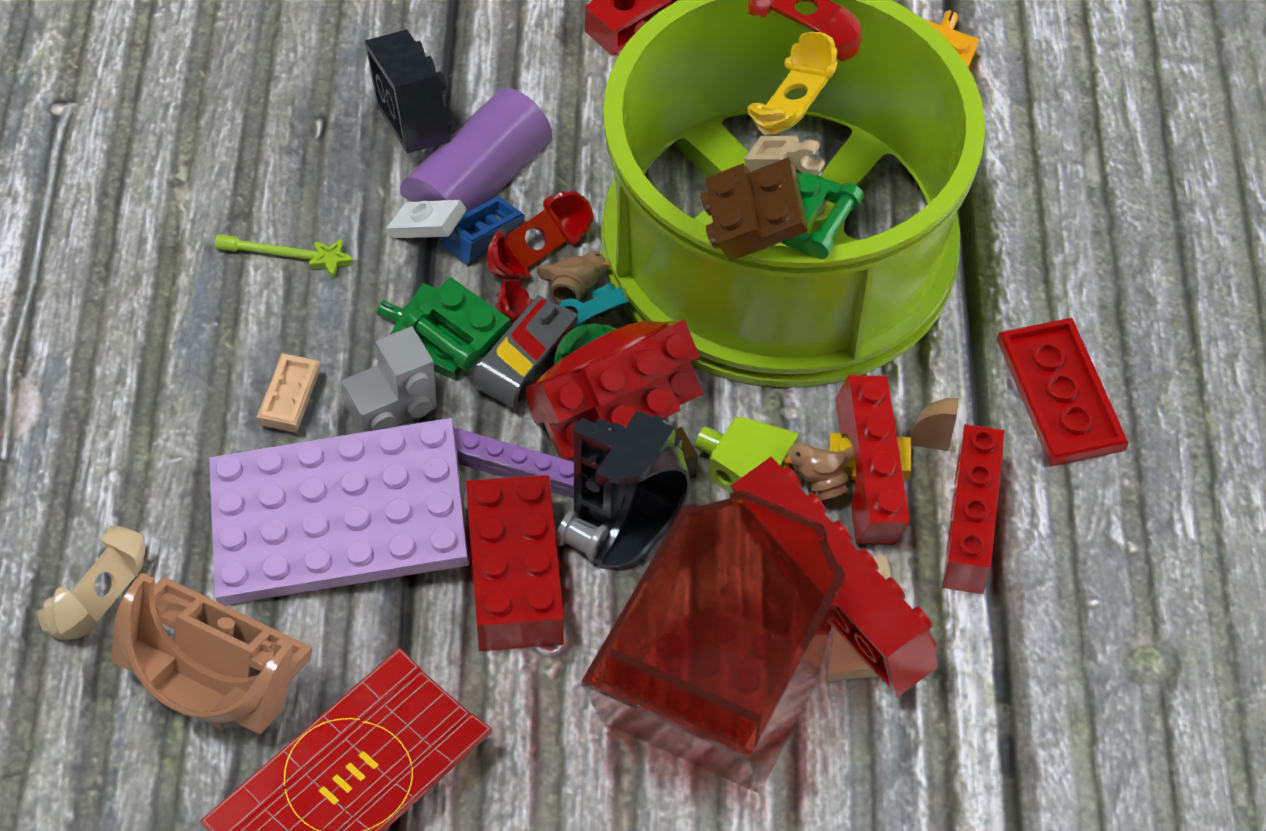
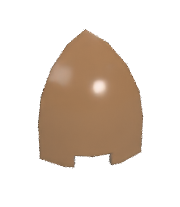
M958 398L940 399L930 403L920 412L911 431L912 446L949 451L957 417Z

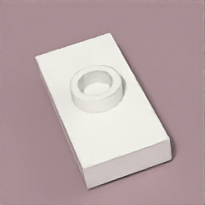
M461 200L405 202L386 229L393 238L446 237L452 233L467 209Z

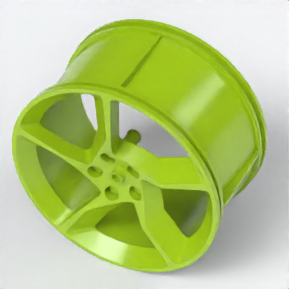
M678 0L647 21L630 38L619 54L609 75L603 106L606 147L610 164L615 173L606 198L601 229L602 255L610 263V268L605 271L610 284H614L616 289L620 287L626 289L631 304L624 306L623 309L634 323L641 321H686L700 355L699 358L690 361L692 366L719 377L759 386L785 388L831 384L846 380L848 375H863L896 359L913 347L930 330L943 312L953 290L959 264L960 227L957 210L971 188L981 160L985 139V115L975 79L956 49L938 30L923 18L892 0H829L841 7L843 6L859 20L862 28V41L857 55L844 62L837 59V68L834 75L822 88L804 116L834 122L852 130V134L827 165L821 177L841 185L844 183L857 185L885 154H892L912 174L923 192L927 206L907 221L885 232L862 240L846 235L844 232V221L832 240L834 246L825 259H819L782 243H777L730 262L720 248H713L708 239L706 225L713 223L712 216H709L703 210L695 218L690 217L658 192L645 176L651 164L670 145H674L707 177L742 163L746 166L744 159L749 152L725 128L722 123L723 120L729 117L749 115L748 106L752 103H763L766 105L790 73L785 67L784 61L791 55L792 46L799 42L801 34L814 31L774 11H771L764 18H761L759 15L752 16L747 13L748 0ZM800 2L795 5L796 11L801 14L809 15L817 11V7L811 2ZM803 88L793 89L785 97L790 100L799 99L806 95L807 90ZM826 202L809 229V233L812 234L819 231L833 209L834 203Z

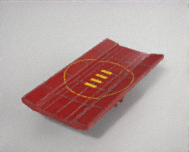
M399 647L200 821L207 831H385L492 733V728L465 709L425 674Z

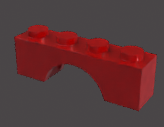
M848 375L835 398L840 434H847L849 436L855 455L856 478L851 504L856 544H896L910 524L888 376Z

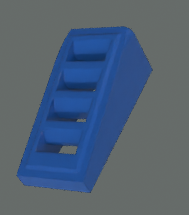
M496 196L466 212L452 233L442 238V246L467 265L488 251L489 244L498 231H501L506 236L524 221L525 214L501 197ZM495 213L497 216H499V217L502 218V219L499 220V219H497L495 216H493L492 214Z

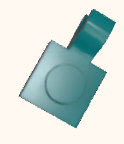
M609 284L593 291L594 298L585 303L576 299H566L559 305L566 309L572 306L577 309L578 320L571 327V329L584 325L590 319L598 318L631 304L626 289L623 287L616 289L614 284Z

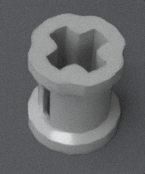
M571 510L565 515L558 528L556 544L561 547L567 544L586 553L587 558L594 561L595 555L604 543L610 530L604 525L596 527L579 519L578 513Z

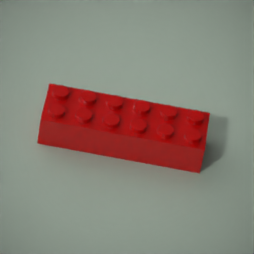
M772 456L731 485L745 528L896 697H899L938 668L934 651L937 648V644L930 633V629L933 628L932 622L919 606L911 608L904 600L906 597L902 588L892 577L885 579L877 571L879 569L877 562L865 548L859 551L851 543L852 537L846 527L839 520L833 523L825 515L827 511L821 500L814 493L811 492L807 495L800 488L801 482L795 472L787 465L782 468Z

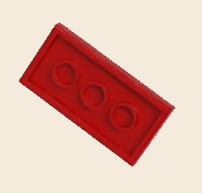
M1073 318L998 333L997 342L1050 467L1127 450L1129 442Z

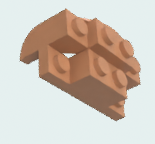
M141 573L127 590L117 610L114 622L111 662L135 673L147 689L146 693L154 696L161 703L181 714L205 721L219 729L228 722H235L257 734H261L284 710L287 684L310 661L312 647L166 577H163L155 585V578ZM163 624L175 630L174 641L165 630Z

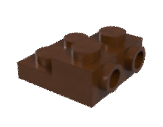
M789 157L752 172L742 163L705 178L707 190L700 193V198L704 210L709 216H712L713 223L706 225V233L713 248H720L730 262L808 232L796 168Z

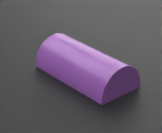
M502 88L449 137L450 142L441 144L402 181L400 194L411 202L461 200L467 209L466 212L493 199L552 141L550 123L540 107L528 96L515 89Z

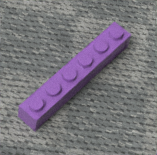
M454 427L458 464L504 478L549 475L551 492L574 498V462Z

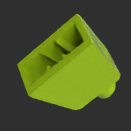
M739 416L733 419L725 434L704 426L696 439L695 448L711 455L709 479L734 496L731 485L772 456L782 468L786 465L790 467L792 464H786L784 460L788 456L790 447L798 443L799 434Z

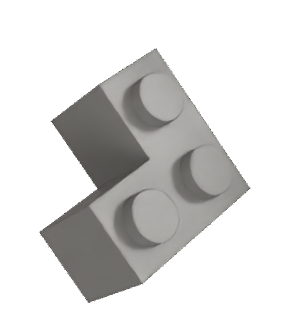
M412 326L375 341L377 366L341 380L344 405L360 432L392 428L412 418H421L437 408L434 363Z

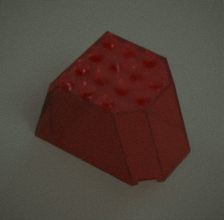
M743 490L730 493L728 499L697 507L696 503L683 506L582 679V686L600 721L760 794L814 690L845 582V573L842 566L836 562L828 544V535L823 524Z

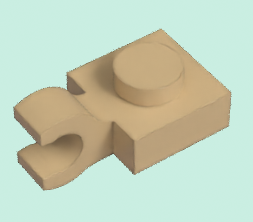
M760 136L744 159L746 167L750 172L787 157L791 159L795 168L801 173L817 175L825 165L824 160H813L809 157L814 156L820 147L819 142L806 140L799 143L798 136Z

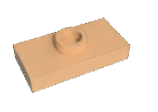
M281 353L257 415L258 425L297 433L321 371L320 361Z

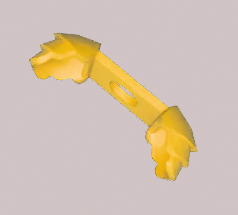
M822 32L801 34L799 42L795 43L791 48V55L784 61L785 67L790 73L766 105L763 103H752L748 106L749 115L752 117L757 129L763 134L774 135L782 133L800 122L822 88L832 78L838 62L837 49L832 37ZM803 88L807 90L806 95L799 99L790 100L785 97L793 89Z

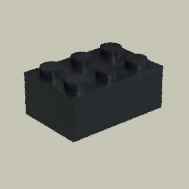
M407 29L365 40L377 107L406 153L450 142L448 127L453 126L449 107L443 103L442 94L447 93L445 78L441 71L436 72L432 57L425 56L421 41H415Z

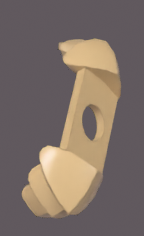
M120 526L106 528V533L101 536V541L107 548L71 592L64 587H59L56 589L54 596L45 600L43 608L38 611L37 617L43 632L62 640L80 639L90 633L129 583L138 576L145 554V541L142 534ZM106 572L111 578V588L105 596L100 597L95 592L94 583L99 574Z

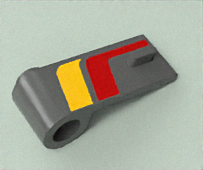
M537 295L485 357L480 356L475 361L470 376L473 378V387L515 409L520 408L527 400L526 388L534 384L535 370L577 322L578 314Z

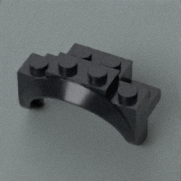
M637 410L626 427L618 423H610L601 418H598L595 423L582 418L574 429V512L578 513L579 519L596 527L604 525L610 530L594 557V566L613 571L627 570L638 566L646 559L655 544L673 525L686 503L691 479L684 454L681 450L682 439L675 436L676 427L669 425L658 416H649ZM624 498V501L618 513V506Z

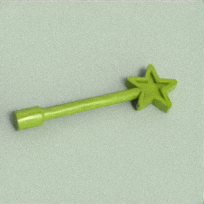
M217 234L215 239V249L231 252L245 250L310 260L309 267L311 270L325 268L331 279L335 278L338 267L353 265L352 256L342 252V239L337 240L331 246L315 242V251L243 241L235 236Z

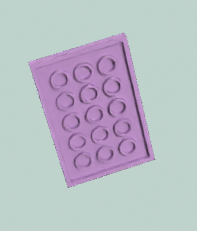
M452 418L209 457L214 589L216 601L223 605L469 565L455 429Z

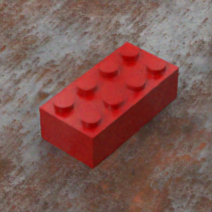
M549 475L466 481L478 650L490 651L564 645V616Z

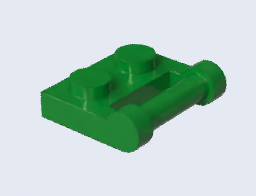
M796 168L808 231L827 201L835 205L818 232L812 234L806 232L780 243L813 257L825 259L834 246L832 240L850 211L858 208L864 198V193L855 184L844 183L841 185L819 175L801 173Z
M450 277L419 308H414L407 314L403 326L404 328L412 326L416 333L421 334L454 358V364L466 371L511 327L510 318ZM435 317L470 344L463 346L430 321Z

